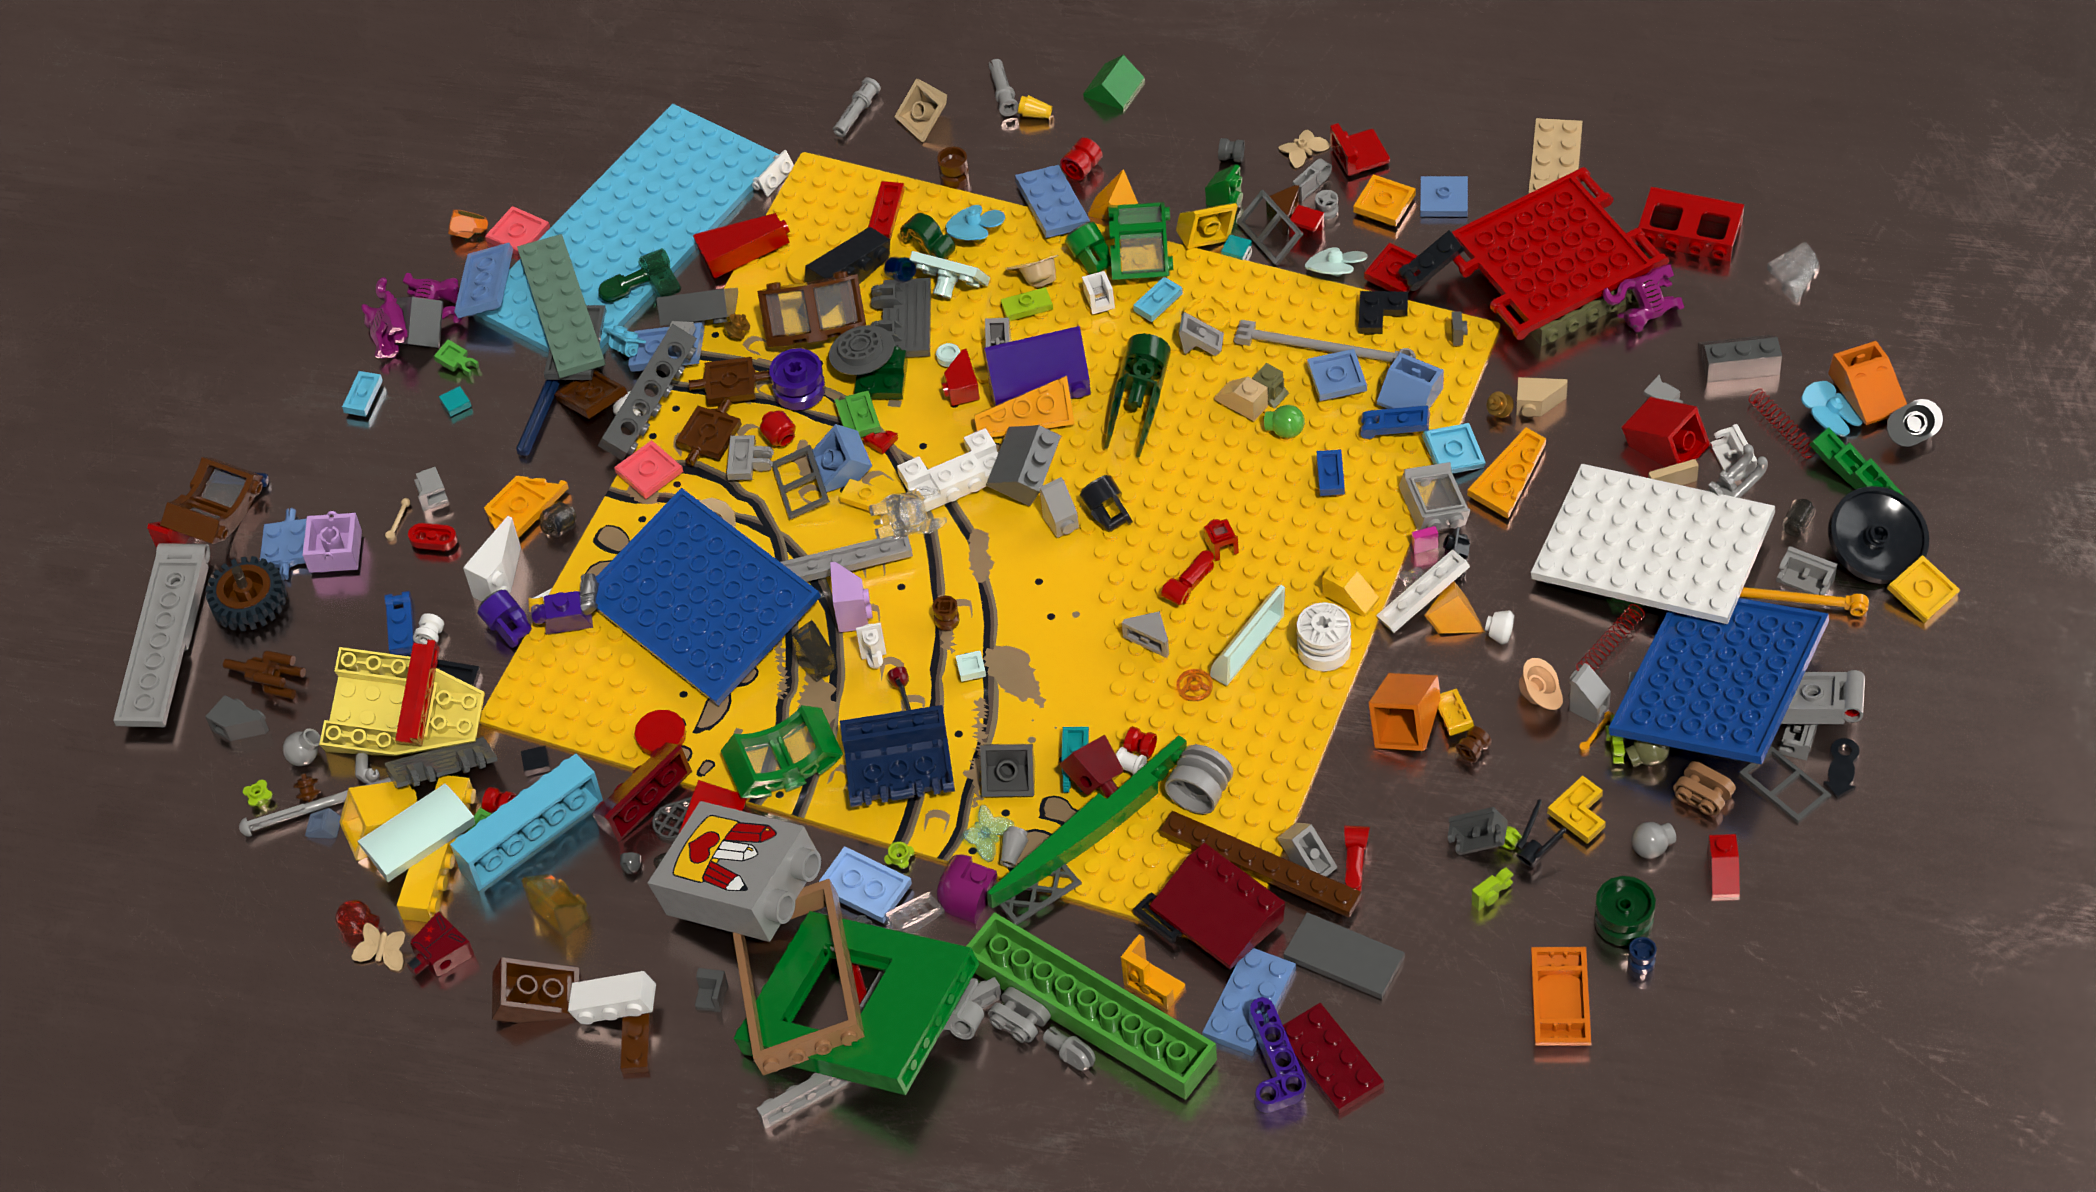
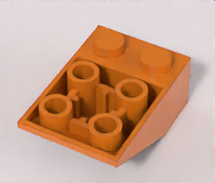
M1877 341L1833 354L1828 374L1865 425L1887 419L1895 410L1907 405L1890 359Z

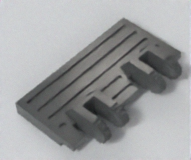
M931 278L883 280V284L873 286L871 294L874 297L871 299V305L873 308L883 309V320L874 321L871 325L886 329L894 339V346L906 350L907 357L930 356Z
M480 737L476 738V742L443 747L386 762L385 768L395 788L407 786L408 784H412L415 787L419 786L420 781L428 779L429 782L436 781L435 777L455 773L460 770L467 773L470 772L471 767L478 766L482 769L486 767V763L498 760L486 739Z

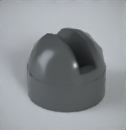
M633 852L621 854V869L628 874L637 872L641 866V855Z

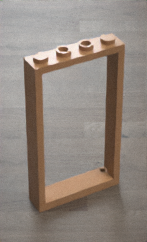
M830 879L803 887L795 900V910L791 919L805 915L809 911L813 912L827 907L848 1016L847 1021L764 1049L745 935L733 932L753 1060L762 1075L800 1064L809 1060L808 1057L815 1054L826 1055L831 1052L832 1048L840 1045L851 1046L853 1041L857 1042L858 1039L865 1037L852 963L842 921L839 896Z

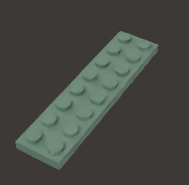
M562 234L517 246L559 378L606 365Z

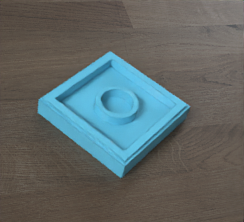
M1469 423L1424 431L1422 434L1434 465L1450 462L1452 474L1484 468L1486 462Z

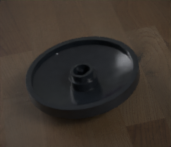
M1878 486L1856 489L1843 497L1831 513L1828 524V537L1831 548L1839 562L1848 571L1863 580L1878 584H1890L1922 555L1925 558L1927 556L1929 531L1926 521L1919 509L1908 498L1894 490Z

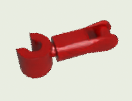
M1208 550L1202 551L1179 577V581L1171 578L1164 584L1161 596L1178 605L1186 604L1191 591L1213 570L1214 554Z
M1344 825L1347 850L1345 885L1361 891L1364 851H1366L1370 827Z

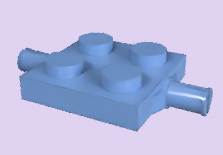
M289 508L286 509L285 521L264 524L260 560L264 558L267 560V563L271 562L276 568H279L282 580L284 578L286 580L289 579L290 567L305 563L303 547L307 519L295 520L296 510L290 508V510Z

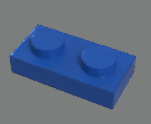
M1341 449L1317 451L1320 496L1344 495L1345 485Z

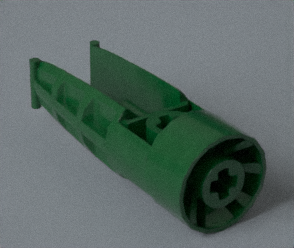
M1145 333L1136 334L1130 337L1127 342L1113 395L1107 436L1104 444L1105 449L1109 447L1124 389L1130 390L1127 405H1130L1131 409L1141 408L1144 394L1151 396L1136 451V457L1141 456L1157 409L1171 354V348L1168 343L1158 336Z

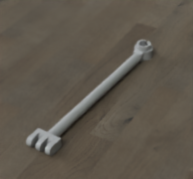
M1240 320L1234 337L1235 343L1247 346L1251 345L1252 339L1334 353L1354 349L1358 357L1394 362L1400 352L1416 358L1415 353L1409 348H1403L1393 353L1256 330V322Z

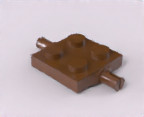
M752 357L705 362L703 379L689 380L690 390L704 388L708 405L720 404L723 398L731 402L756 399L755 387L757 381L771 380L770 370L756 372L753 367Z
M723 398L716 409H708L697 405L676 439L677 447L691 451L685 459L687 464L690 465L691 463L693 466L700 455L718 460L721 459L730 444V436H735L742 425L740 418L726 413L732 404L730 400Z

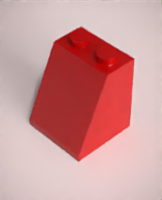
M1649 397L1621 427L1629 447L1664 467L1693 459L1697 460L1710 446L1697 406Z

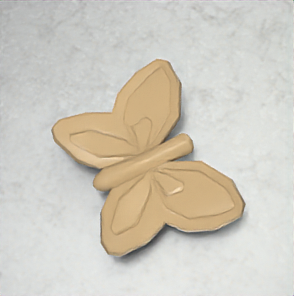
M1305 130L1299 135V139H1294V143L1283 144L1279 146V150L1289 153L1290 163L1294 168L1298 169L1304 164L1307 158L1306 153L1310 156L1313 154V151L1323 152L1328 150L1331 145L1326 139L1314 137L1311 131Z
M366 923L363 928L364 941L359 943L354 949L352 959L364 962L371 960L376 955L375 960L380 962L383 955L384 963L391 970L401 971L404 960L400 948L404 943L405 933L397 931L387 936L386 932L380 934L375 926Z

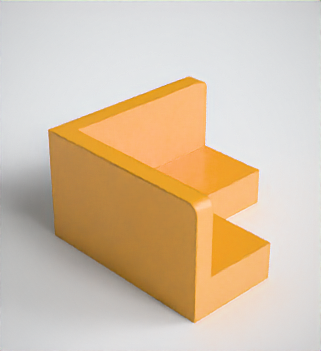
M1140 934L1122 954L1121 965L1124 985L1164 1009L1169 1010L1185 990V983L1146 960L1144 937Z

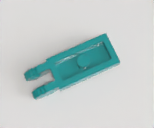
M1063 727L1062 762L1070 754L1089 744V727ZM1061 768L1063 792H1070V777Z

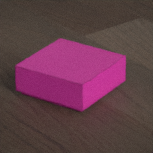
M1436 526L1412 532L1411 548L1414 554L1438 548V531Z

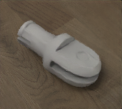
M1050 1027V1030L1047 1029L1044 1033L1043 1041L1057 1049L1059 1057L1063 1061L1081 1071L1088 1070L1089 1067L1094 1065L1096 1057L1093 1050L1076 1036L1068 1038L1054 1027Z

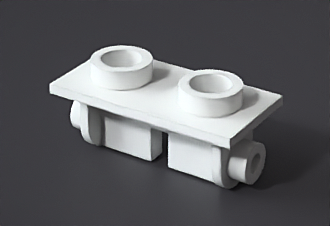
M786 150L779 155H775L773 157L775 160L759 177L753 179L752 187L755 190L762 189L766 197L781 184L794 166Z
M881 622L857 627L856 632L861 658L867 659L868 665L873 669L880 668L883 664L882 655L886 654Z

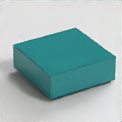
M1229 235L1221 250V254L1245 260L1252 246V240Z
M460 386L439 396L441 404L450 417L472 407L470 400Z

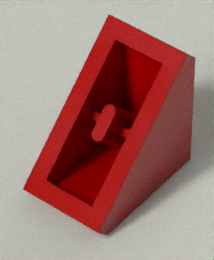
M161 521L148 523L147 529L156 549L159 543L185 544L190 537L160 526Z

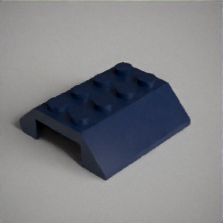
M942 705L840 720L851 807L862 806V803L870 805L872 800L881 799L883 803L888 802V799L896 801L914 798V795L917 794L918 797H922L924 792L933 791L934 795L940 794V791L943 790L944 793L955 791Z

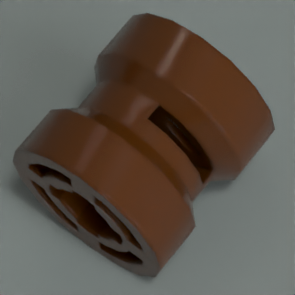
M951 596L938 597L932 605L935 625L941 630H952L958 626L960 621L957 601Z
M1473 726L1466 733V738H1462L1455 748L1463 759L1475 763L1481 757V751L1487 750L1492 744V740L1485 730Z

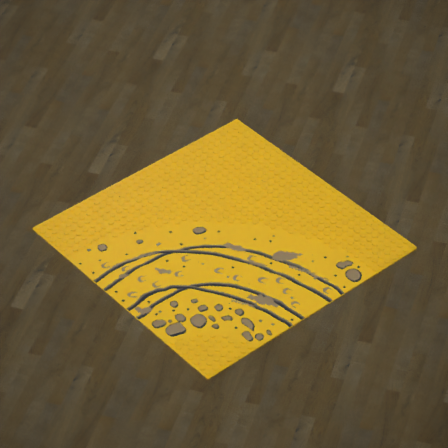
M801 153L766 215L776 213L780 221L785 220L790 230L787 233L790 243L734 269L724 287L738 288L735 314L746 315L750 329L744 331L745 336L742 339L729 338V334L724 328L725 322L713 324V319L705 320L699 364L683 365L685 369L678 379L673 377L670 384L674 387L667 398L661 397L658 402L662 405L655 418L650 416L647 421L650 424L644 436L639 435L636 441L638 446L634 452L652 440L682 466L683 472L647 499L641 496L617 474L549 595L558 592H580L581 575L592 573L597 576L681 488L699 501L715 498L726 502L735 512V528L779 562L907 532L913 556L850 571L862 579L864 589H869L873 618L868 619V623L876 624L881 622L886 654L882 655L883 664L880 668L873 669L868 665L867 659L861 658L856 631L839 632L833 605L831 576L807 582L819 591L821 597L719 706L599 611L595 610L592 612L593 628L546 634L545 623L536 624L533 621L530 633L523 638L484 706L479 723L635 770L638 766L643 765L651 756L644 753L637 744L634 735L637 723L649 712L670 710L677 713L683 719L687 731L686 739L681 747L692 772L680 784L696 788L697 782L700 780L738 792L721 753V749L733 734L755 733L771 728L790 717L801 705L822 708L842 750V757L823 774L815 773L805 779L806 784L786 792L783 788L772 791V796L747 798L746 804L886 846H890L894 842H904L907 846L914 848V854L946 864L949 863L954 855L963 854L971 856L973 863L996 870L998 876L996 879L1000 880L1014 869L1000 864L1003 832L1007 831L1008 827H1019L1028 833V842L1016 862L1017 866L1098 793L1105 797L1100 789L1091 795L1080 792L1077 784L1071 778L1070 792H1063V775L1059 765L1062 762L1063 727H1089V743L1105 735L1116 754L1124 746V740L1129 728L1134 726L1140 728L1141 732L1157 734L1156 748L1153 755L1149 759L1147 758V763L1180 735L1187 741V746L1194 744L1203 745L1222 754L1231 763L1233 777L1228 782L1226 789L1222 791L1221 798L1211 813H1193L1176 804L1165 790V783L1172 770L1177 766L1175 765L1169 770L1167 776L1162 781H1158V794L1111 833L1066 864L1075 876L1081 880L1082 884L1061 898L1143 922L1133 914V909L1151 892L1157 896L1185 859L1194 852V850L1160 836V829L1172 811L1281 857L1284 849L1277 837L1296 822L1379 622L1376 615L1385 608L1412 543V532L1417 531V527L1399 488L1405 469L1434 464L1422 438L1424 431L1375 435L1372 439L1361 437V427L1364 425L1362 423V413L1371 410L1387 409L1377 405V400L1388 369L1393 362L1357 356L1367 383V391L1320 401L1307 366V359L1334 352L1252 339L1250 346L1237 344L1234 342V337L1239 327L1240 320L1256 322V330L1393 353L1403 348L1411 349L1415 353L1416 359L1444 370L1443 390L1429 409V430L1461 424L1500 331V323L1462 313V321H1467L1468 335H1463V345L1453 346L1451 316L1452 312L1455 311L1408 300L1407 316H1383V334H1358L1360 291L1369 290L1198 248L1187 249L1185 245L1167 241L1168 256H1173V270L1169 271V276L1163 277L1182 287L1183 294L1153 322H1150L1134 312L1133 305L1163 277L1112 280V269L1109 267L1103 271H1105L1113 288L1115 309L1092 315L1082 282V277L1089 275L1080 259L1074 257L1065 243L1066 236L1069 233L1046 238L1029 207L816 154ZM881 181L904 183L905 191L890 241L889 258L859 284L866 325H871L874 321L883 320V309H876L871 305V299L874 297L871 294L873 286L883 284V280L931 278L930 356L907 357L908 365L903 399H871L881 427V432L879 433L893 431L898 434V440L884 454H881L864 444V437H861L872 467L859 482L893 492L895 498L886 514L882 516L840 502L839 496L845 488L844 486L827 492L830 502L793 519H789L772 467L769 471L753 469V477L750 480H728L729 446L720 460L700 455L693 466L691 463L690 465L686 463L685 459L691 451L677 447V437L697 405L708 409H716L720 405H708L704 388L690 390L689 380L703 379L705 362L752 357L753 367L756 372L770 370L773 359L781 352L796 348L810 350L819 357L822 363L825 379V394L822 400L815 406L805 410L787 409L776 401L771 380L757 381L755 387L756 399L731 402L732 404L726 412L731 416L741 419L742 425L735 436L755 435V446L771 447L774 453L770 460L775 461L808 445H811L812 449H814L835 424L842 426L834 399L843 400L845 396L854 394L857 375H847L839 372L832 366L829 360L830 348L839 336L811 343L802 342L790 346L767 347L757 291L766 289V284L780 282L781 286L797 284L789 277L786 266L788 258L794 251L806 246H819L829 252L867 229ZM980 205L982 207L980 216L991 210L1004 212L1005 220L1001 225L990 228L983 226L988 231V236L984 239L962 240L950 236L955 243V251L946 260L980 269L990 277L988 286L980 285L979 288H975L958 279V282L954 285L951 299L933 294L938 274H936V277L924 274L922 270L916 268L915 263L910 261L912 251L923 254L927 253L914 238H911L906 243L903 242L900 235L902 225L914 214L924 213L936 221L941 232L945 235L947 234L946 224L951 217L970 206ZM1095 223L1106 239L1105 243L1110 252V245H1115V239H1110L1109 226ZM1161 239L1120 241L1121 272L1163 269ZM1095 251L1092 252L1096 260L1099 261L1100 259ZM1058 255V257L1054 258L1056 280L1042 287H1034L1028 284L1019 268L1005 269L1015 265L1038 262ZM1046 287L1053 304V310L1010 321L1012 341L1080 326L1091 394L1071 399L1074 424L1048 428V430L1061 435L1043 483L1045 485L1062 477L1076 508L1079 528L1057 538L1043 518L1040 493L1031 506H1028L988 486L920 515L907 488L899 477L897 466L920 457L928 470L968 453L965 448L964 437L977 432L974 415L994 407L990 394L984 349L986 347L985 318H1006L1001 305V299ZM802 291L780 293L779 297L786 333L808 330ZM1096 295L1095 299L1103 298L1104 295ZM1201 296H1205V298H1211V296L1218 297L1224 300L1230 307L1231 322L1229 327L1223 332L1222 349L1217 356L1198 346H1195L1185 354L1181 343L1179 329L1185 306L1191 300ZM841 301L824 316L820 314L822 328L845 323ZM1145 333L1158 336L1166 341L1171 348V354L1148 436L1141 456L1136 457L1151 397L1144 394L1141 408L1131 409V406L1127 405L1130 390L1124 389L1109 447L1105 449L1104 444L1115 386L1127 342L1130 337ZM952 343L957 345L960 351L967 348L978 383L979 400L952 406L949 397H944L942 383H945L944 372L948 367L940 365L937 361L936 351L939 346ZM1266 363L1283 371L1284 387L1289 392L1275 409L1268 405L1255 421L1215 400V396L1229 381L1244 377L1252 379ZM1289 404L1299 408L1304 415V428L1294 438L1287 439L1278 436L1274 431H1265L1264 416L1266 411H1275L1280 406ZM783 411L795 424V437L788 445L784 447L772 446L761 434L760 424L762 417L767 412ZM1005 435L992 437L996 444L997 452H999ZM1341 449L1345 494L1320 496L1317 451ZM808 453L778 467L783 485L813 473L807 457ZM1104 475H1111L1122 492L1119 500L1133 521L1130 525L1126 522L1110 532L1106 531L1103 525L1093 518L1080 497V491L1085 486ZM816 479L786 492L792 511L822 498ZM1438 479L1431 480L1430 485L1427 487H1421L1420 482H1415L1426 507ZM1114 502L1105 508L1111 518L1121 513ZM1213 519H1219L1220 521L1228 519L1235 535L1238 536L1239 553L1234 555L1229 544L1220 547V560H1213V570L1191 591L1186 604L1178 605L1161 596L1162 588L1169 579L1175 578L1179 581V577L1202 551H1210L1204 539V526ZM1336 560L1357 570L1379 596V601L1366 617L1323 595L1322 576ZM1279 585L1284 586V617L1228 686L1210 677L1211 667L1223 650L1273 589ZM945 595L951 596L957 601L960 619L958 626L948 631L941 630L935 625L932 607L933 602L938 597ZM1326 602L1343 608L1349 615L1351 622V653L1343 666L1335 670L1323 672L1309 668L1299 658L1297 650V621L1305 608L1316 603ZM1160 611L1168 638V657L1165 658L1123 638V620ZM981 651L986 677L961 682L956 656ZM905 667L909 675V682L904 688L911 710L938 705L943 706L955 791L944 793L943 790L940 791V794L935 795L933 791L924 792L922 797H918L917 794L914 795V798L896 801L888 799V802L883 803L881 799L872 800L870 805L862 803V806L851 807L840 720L906 711L900 689L891 686L887 676L891 669ZM807 727L784 741L794 764L805 758L816 748ZM1033 744L1035 757L1034 796L982 797L980 745ZM771 747L747 753L755 773L780 770ZM1138 752L1132 753L1134 755L1140 756V753ZM1123 770V773L1113 781L1120 788L1133 776V773ZM1047 876L1039 881L1038 886L1053 887L1055 876ZM1251 876L1253 879H1255L1257 882H1259L1261 885L1268 889L1270 883H1267L1261 879ZM1060 877L1058 888H1065L1072 881L1069 878Z

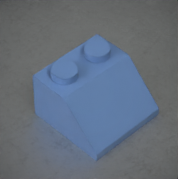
M835 424L813 449L826 492L846 486L849 479L859 481L872 467L860 435L854 429Z

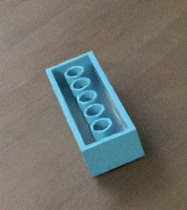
M574 754L569 759L563 760L551 772L541 776L529 788L522 790L511 801L501 805L497 811L486 819L480 820L468 832L458 836L450 845L460 872L480 891L603 801L595 772L577 754Z

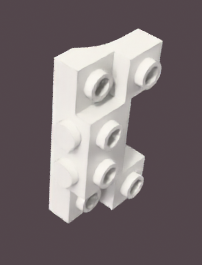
M986 428L964 437V444L968 453L928 470L920 457L897 466L899 477L907 488L920 515L986 487L987 480L998 455L996 444Z

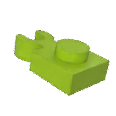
M1611 715L1610 724L1615 715ZM1610 725L1605 726L1606 741H1611L1613 764H1624L1625 749L1623 737L1610 735Z
M1505 867L1496 877L1491 875L1472 889V905L1478 911L1486 905H1492L1498 899L1499 892L1513 884L1510 878L1514 874Z

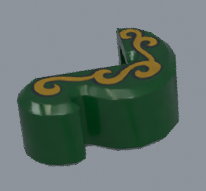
M924 213L914 214L900 228L901 239L904 243L914 238L930 256L946 259L955 251L953 239L947 234L943 235L939 225L929 215Z

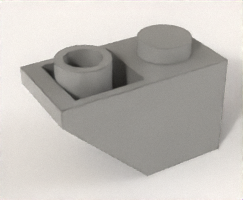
M1584 663L1579 671L1575 670L1569 680L1571 690L1568 694V699H1570L1569 711L1597 724L1610 706L1611 691L1590 665Z

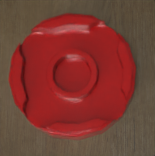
M655 710L647 713L639 720L635 727L634 735L640 749L644 753L651 755L655 749L660 748L666 742L682 746L686 739L687 731L683 719L677 713L670 710Z

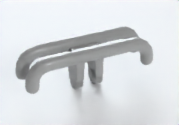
M1746 444L1743 447L1744 453L1742 457L1727 472L1723 470L1716 482L1711 481L1708 484L1709 489L1707 491L1714 492L1718 496L1723 494L1741 498L1766 472L1768 467L1766 457L1760 456L1757 459L1758 465L1756 469L1737 487L1733 479L1750 463L1754 454L1752 445Z

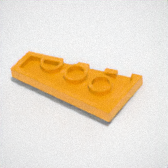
M1067 375L975 414L976 430L980 431L986 428L991 437L1004 436L1008 427L1040 425L1048 429L1074 424Z
M1525 427L1468 488L1467 496L1508 519L1546 445V438Z

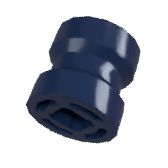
M1639 937L1630 943L1628 965L1637 974H1647L1655 967L1657 947L1651 939Z

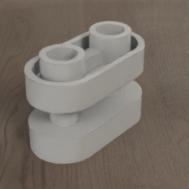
M1008 987L1001 995L1004 1005L995 1003L988 1011L989 1021L994 1027L1000 1030H1007L1021 1043L1024 1041L1031 1042L1038 1034L1035 1024L1044 1026L1051 1018V1014L1046 1007L1013 987Z

